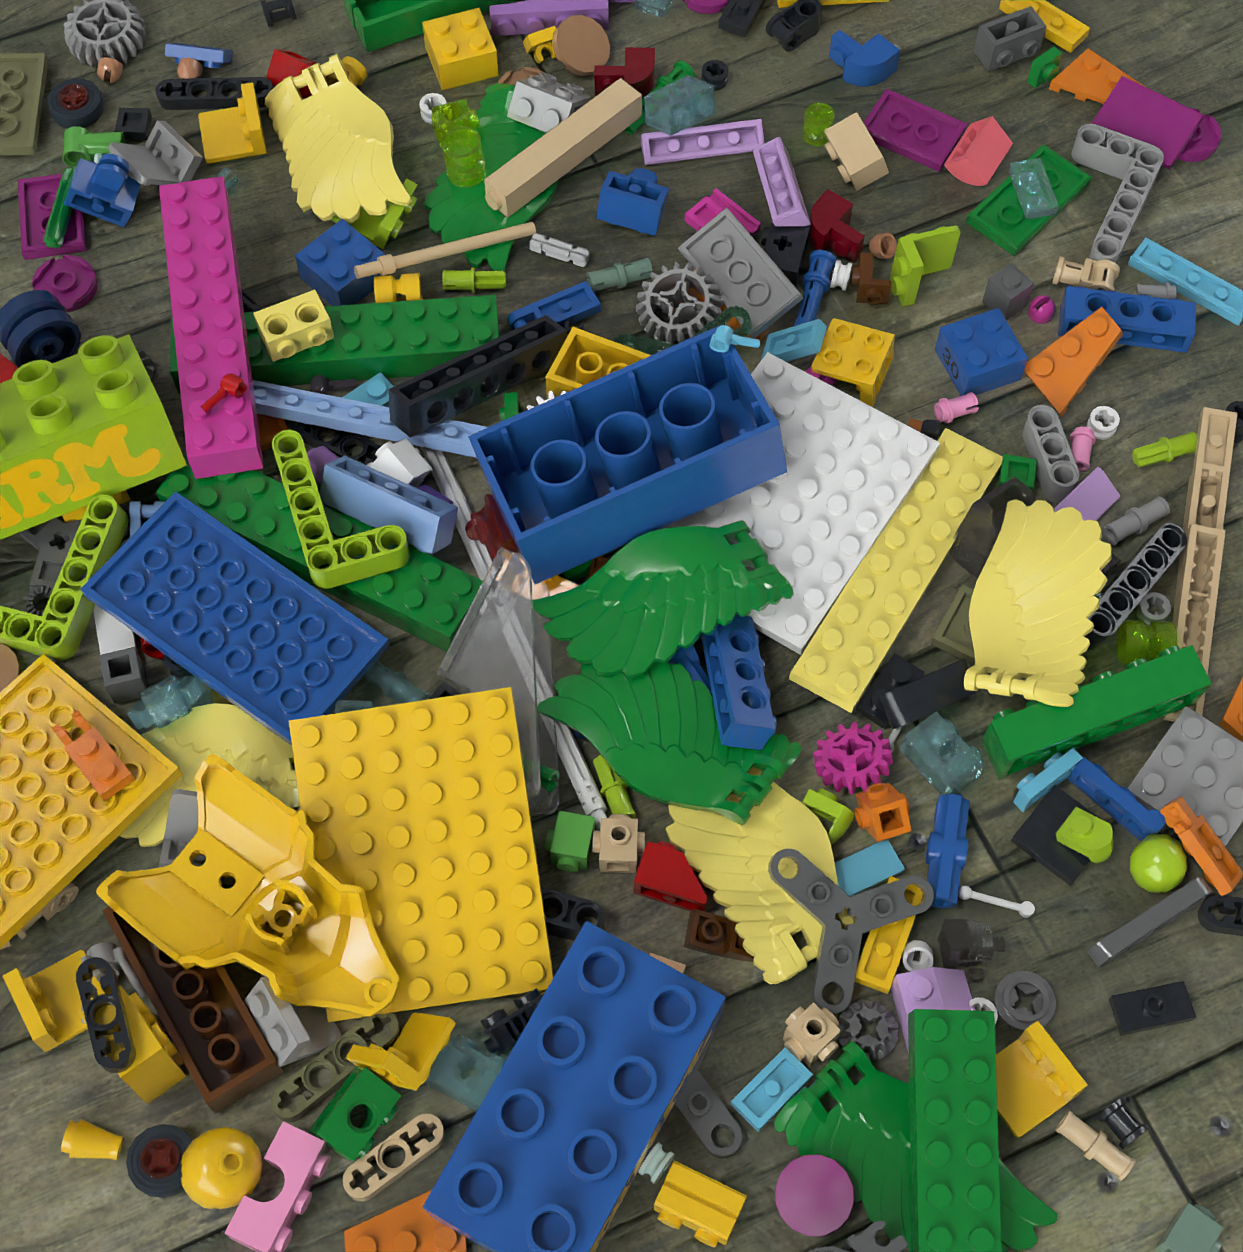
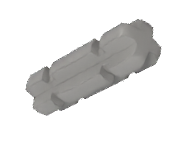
M539 233L533 234L529 244L531 251L540 254L544 251L546 256L568 263L572 260L573 264L581 267L587 265L590 258L589 249L577 246L576 249L574 244L552 237L548 240L546 239L547 236Z

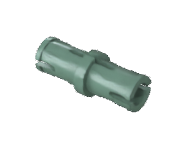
M644 258L626 264L617 262L613 264V267L590 271L586 275L587 278H590L587 279L589 286L595 292L614 286L622 288L626 287L627 283L651 278V272L649 271L653 270L649 258Z

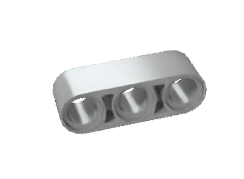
M1037 405L1029 411L1022 431V437L1030 458L1037 459L1035 473L1043 494L1051 502L1060 503L1075 489L1079 479V470L1057 413L1050 406ZM1056 480L1063 481L1066 484L1059 483Z

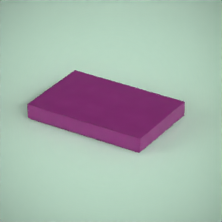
M1121 76L1091 124L1102 126L1158 147L1164 155L1161 166L1171 170L1203 120V114Z
M889 89L884 91L863 122L875 144L938 172L941 171L944 163L967 129V123Z
M62 174L17 180L21 253L24 260L87 251L85 212L74 208L71 212L62 246L58 249L54 247L49 248L43 240Z

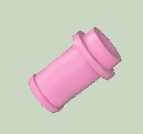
M972 392L949 400L944 397L939 399L938 403H935L934 413L937 420L948 424L954 418L977 413L979 407L972 406L978 405V400Z
M1077 427L1070 434L1069 438L1072 442L1071 452L1078 470L1087 471L1090 468L1089 462L1092 445L1096 443L1097 438L1094 435V430L1091 428Z

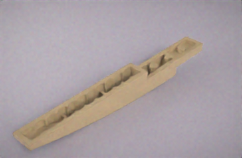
M1203 407L1200 413L1193 472L1189 477L1183 522V531L1187 537V544L1179 555L1170 647L1178 645L1182 649L1193 645L1208 674L1226 531L1223 530L1237 413ZM1205 693L1193 706L1189 707L1201 716L1203 714ZM1182 710L1164 716V720L1175 722Z

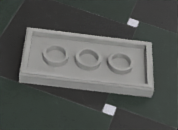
M725 208L678 247V250L692 264L695 270L701 266L704 269L705 275L711 274L713 276V284H717L720 287L721 292L719 295L722 297L724 306L753 339L803 299L800 292L728 208Z

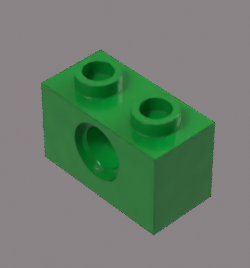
M356 1066L308 1131L315 1137L324 1140L328 1147L342 1158L354 1162L357 1157H363L370 1150L375 1140L372 1135L380 1124L386 1125L398 1110L396 1102L401 1095L366 1067ZM360 1104L365 1109L366 1115L363 1123L355 1127L350 1121V1113L355 1106Z

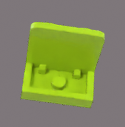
M407 178L403 184L412 200L408 206L387 201L388 212L380 216L369 215L361 207L359 218L353 223L348 224L372 244L384 249L390 236L395 239L404 224L400 220L403 213L409 215L417 201L413 194L418 184ZM334 215L331 220L337 223L341 219Z
M943 226L919 234L911 233L898 239L890 281L892 282L891 291L894 296L898 295L902 307L915 304L922 275L949 269L952 266L961 234L958 226Z

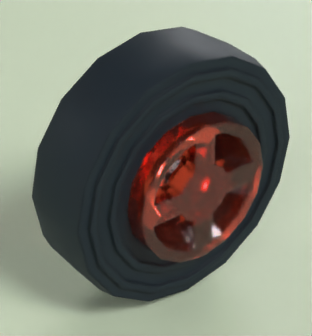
M78 78L65 80L56 85L49 93L47 101L52 118L65 128L74 126L88 127L100 118L104 109V101L99 88L91 81Z
M160 1124L147 1128L135 1138L128 1150L126 1165L128 1176L138 1190L150 1197L159 1198L173 1196L184 1190L181 1182V1160L185 1150L193 1141L188 1132L175 1125Z

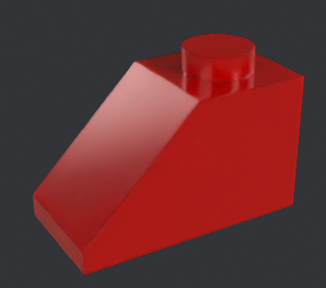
M647 841L634 879L633 894L690 912L694 909L705 911L707 896L684 853L677 851L674 845L667 842L659 841L655 844Z

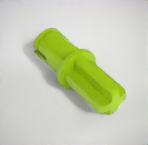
M475 267L464 271L443 270V290H472V293H476V289H504L506 287V274L503 271H476Z
M1191 431L1170 439L1161 437L1156 443L1135 448L1132 451L1133 463L1138 467H1144L1161 461L1169 463L1175 457L1192 452L1195 453L1197 435Z
M598 755L594 759L593 764L602 786L600 790L601 796L606 797L612 815L624 814L631 819H635L636 813L633 811L626 791L628 785L612 770L607 761L601 755Z

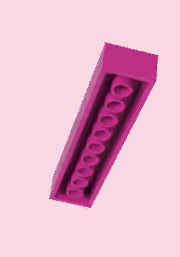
M224 177L160 185L159 191L187 459L195 479L262 469L263 460L231 202ZM232 373L244 380L243 383L247 385V390L242 397L236 398L228 394L207 413L200 407L217 393L224 375Z

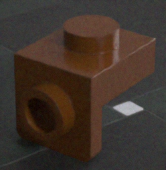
M860 252L859 263L852 266L851 284L857 285L856 303H867L869 305L888 304L892 282L890 280L873 279V253Z

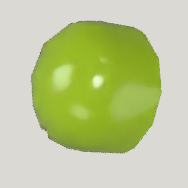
M1150 834L1132 850L1129 871L1135 883L1146 891L1157 894L1161 892L1166 893L1179 885L1185 877L1187 854L1180 842L1169 835Z

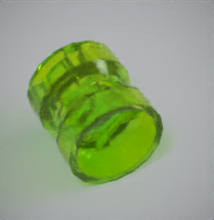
M817 102L806 108L802 137L807 144L819 147L828 143L824 130L834 124L835 112L832 107L825 103Z

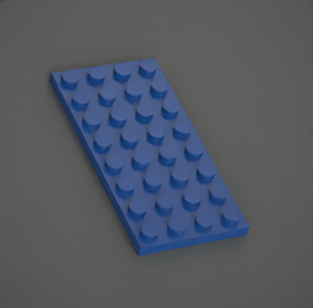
M176 491L80 589L90 601L291 746L289 721L329 715L390 646L388 638Z

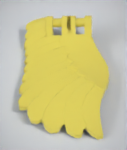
M338 54L329 57V61L321 65L316 63L302 70V74L294 78L289 76L283 79L282 82L268 93L265 98V106L269 108V117L273 120L274 131L283 143L282 146L286 153V160L290 164L291 188L294 192H298L296 202L303 212L312 208L314 214L322 221L330 220L334 215H337L347 223H353L359 218L361 207L369 215L380 216L388 212L387 201L403 206H408L412 202L393 166V126L384 110L350 82ZM335 72L339 82L329 86L326 76ZM308 85L312 96L303 100L299 89Z
M1016 499L1007 503L1001 531L977 579L971 597L969 624L974 647L975 665L967 669L965 673V690L978 691L979 688L987 689L990 694L1012 697L1014 694L1024 695L1025 699L1036 700L1058 707H1069L1074 704V699L1070 695L1079 692L1077 685L1085 679V675L1081 670L1084 669L1087 661L1080 655L1087 651L1090 642L1084 636L1092 632L1094 624L1088 618L1099 608L1100 600L1095 595L1103 589L1107 582V578L1101 570L1109 563L1112 555L1111 544L1101 541L1102 531L1098 521H1084L1081 512L1073 507L1062 508L1055 512V509L1049 503L1042 500H1036L1031 506H1026L1022 501Z
M213 703L196 706L173 717L165 724L141 736L178 766L183 775L124 830L119 837L125 839L138 838L141 847H155L164 841L172 792L176 789L197 792L194 777L203 761L210 754H215L226 760L236 770L257 783L288 807L296 811L300 810L296 773L292 766V763H294L292 746L235 705Z
M752 767L748 774L758 776L762 773L761 770ZM774 782L771 784L772 790L760 806H754L750 811L751 817L745 825H739L714 811L694 810L668 805L669 815L674 822L666 827L670 843L685 852L684 855L692 870L700 873L698 875L700 882L705 887L715 891L713 899L718 904L727 907L724 911L725 916L729 920L738 923L735 926V932L740 938L744 939L742 946L746 952L754 956V965L765 972L763 973L764 981L769 984H778L791 979L806 969L808 962L814 958L817 959L822 925L788 896L781 887L774 883L768 872V864L771 857L778 851L795 849L838 886L831 843L827 831L819 818L803 805L801 801L790 796ZM731 793L727 801L738 803L742 798ZM782 858L778 864L779 873L784 878L792 879L797 874V864L792 858ZM845 908L842 913L835 915V920L841 922V928L844 930L846 925L853 924V919L848 916V910ZM802 931L807 945L799 950L792 936Z

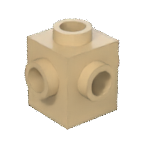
M614 814L609 816V818H601L600 831L593 830V853H600V872L636 873L637 854H643L645 846V832H638V819H631L624 814Z
M812 1003L806 1010L800 1006L786 1019L785 1023L788 1027H786L783 1037L784 1045L799 1061L802 1060L809 1068L818 1059L822 1062L826 1061L838 1049L839 1045L836 1042L841 1030L837 1027L839 1026L838 1020L828 1009L824 1007L820 1009L815 1003ZM810 1025L818 1034H810L807 1031V1027Z

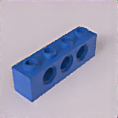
M1066 286L1060 304L1058 336L1066 334L1100 307H1103L1122 330L1123 335L1116 344L1187 353L1195 336L1196 302L1157 298L1149 295L1126 294L1117 291L1087 289L1081 286Z
M736 614L733 621L727 626L719 623L710 635L701 633L721 745L762 750L768 739L774 735L777 722L771 710V693L765 681L764 660L760 657L758 647L759 635L755 631L753 618L751 616L741 617Z

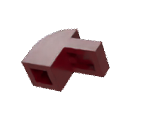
M625 47V66L595 65V96L621 78L641 93L642 99H644L654 88L655 48Z
M829 189L820 196L812 207L809 241L815 250L826 251L828 248H831L837 255L855 263L860 257V252L862 253L865 235L848 226L851 222L853 203Z

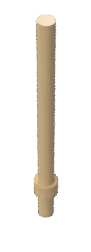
M533 222L397 256L387 254L377 257V261L354 266V273L357 279L379 273L384 276L395 273L396 269L533 235L536 233V228Z

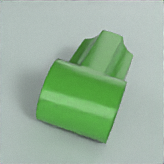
M70 127L64 132L63 162L69 167L75 168L79 158L86 161H94L96 153H101L102 156L111 153L108 150L111 142L125 144L123 132L90 133V131L82 127Z

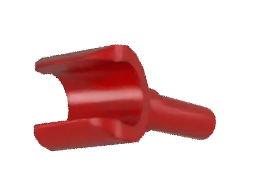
M232 373L226 374L221 380L220 389L200 407L207 413L228 394L240 398L245 394L247 385L243 383L244 380Z

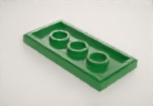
M1043 144L967 215L965 223L1015 257L1090 184L1092 177Z

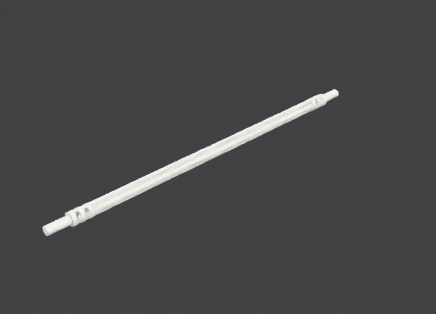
M421 447L425 458L430 462L431 472L441 494L452 500L453 505L458 507L455 521L457 530L480 580L486 583L487 596L538 706L545 699L554 697V691L444 451ZM541 714L586 816L595 817V827L597 831H600L601 818H607L605 814L607 807L570 727Z

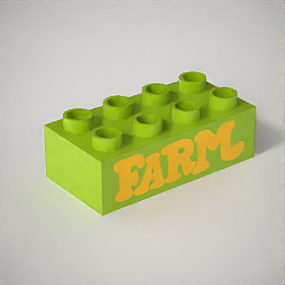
M129 334L118 339L110 335L94 337L83 343L76 355L55 363L46 360L31 361L19 367L14 372L13 379L0 383V540L87 506L98 495L112 496L187 466L159 396Z

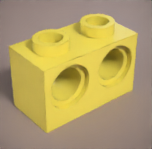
M315 289L253 313L258 332L273 362L282 358H289L297 352L312 346L322 345L334 338L330 318Z

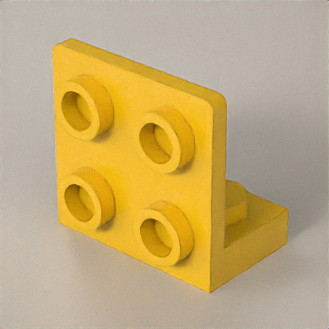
M253 82L241 84L243 97L237 98L238 107L198 114L206 163L267 154Z
M834 318L824 336L821 350L816 354L812 363L811 370L813 373L856 384V390L860 391V401L873 407L894 358L895 334Z
M79 950L27 978L17 968L2 976L32 1040L44 1052L50 1051L88 1029L87 1025L82 1023L81 1016L79 1015L82 1012V1003L76 983V971L82 963L81 958L87 956L83 950ZM93 976L92 984L96 987L98 995L105 994L100 982Z
M414 1012L408 1019L394 1045L389 1047L387 1051L372 1043L369 1047L353 1044L346 1059L356 1066L366 1067L386 1084L417 1091L419 1086L429 1077L431 1065L438 1053L449 1043L451 1031L456 1022L449 1017Z
M1039 1021L1026 1028L1018 1040L996 1054L997 1113L1017 1138L1025 1135L1075 1099L1088 1086Z

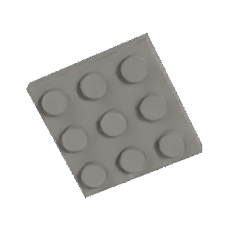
M1185 706L1127 789L1135 795L1140 804L1149 810L1160 811L1165 804L1182 796L1196 816L1203 815L1226 847L1243 822V742Z

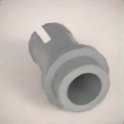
M1166 282L1164 285L1136 284L1134 289L1137 294H1147L1151 297L1176 299L1177 294L1176 286H1170L1169 282Z

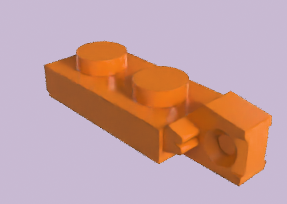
M1182 796L1165 804L1160 809V813L1164 815L1167 826L1174 828L1175 833L1178 834L1182 841L1183 848L1189 855L1194 857L1203 870L1208 883L1214 886L1221 896L1232 892L1242 879L1243 871L1203 815L1196 816Z

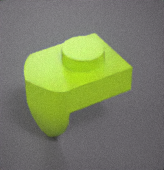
M809 789L803 800V805L815 815L833 823L828 833L832 845L849 828L855 814L846 806L838 803L839 798L824 789H819L818 792Z
M1075 807L1056 832L1058 842L1089 857L1090 861L1094 863L1106 861L1112 853L1114 837L1111 825L1078 807Z

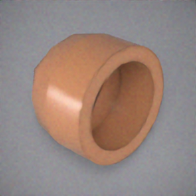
M100 58L97 74L101 81L105 82L108 79L110 84L117 82L122 75L123 65L112 58Z
M182 58L177 68L179 79L200 78L203 71L201 63L192 58Z
M890 233L877 234L870 240L869 250L876 258H891L896 252L897 242Z

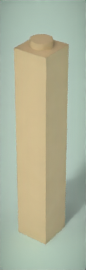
M621 78L484 179L485 199L488 205L493 210H499L507 218L638 120L642 116V94Z

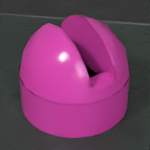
M1036 296L1031 301L1028 309L1029 318L1035 323H1048L1053 318L1055 303L1049 296Z

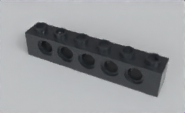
M545 315L390 388V422L411 438L548 371L567 338V330Z

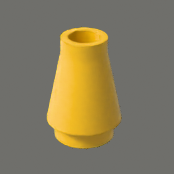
M80 1119L79 1122L70 1120L63 1137L61 1152L68 1153L69 1158L118 1160L124 1137L115 1135L84 1119Z

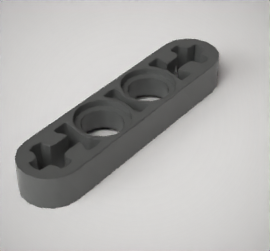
M1202 876L1196 878L1100 940L1087 951L1088 956L1098 968L1107 965L1203 902L1214 892Z

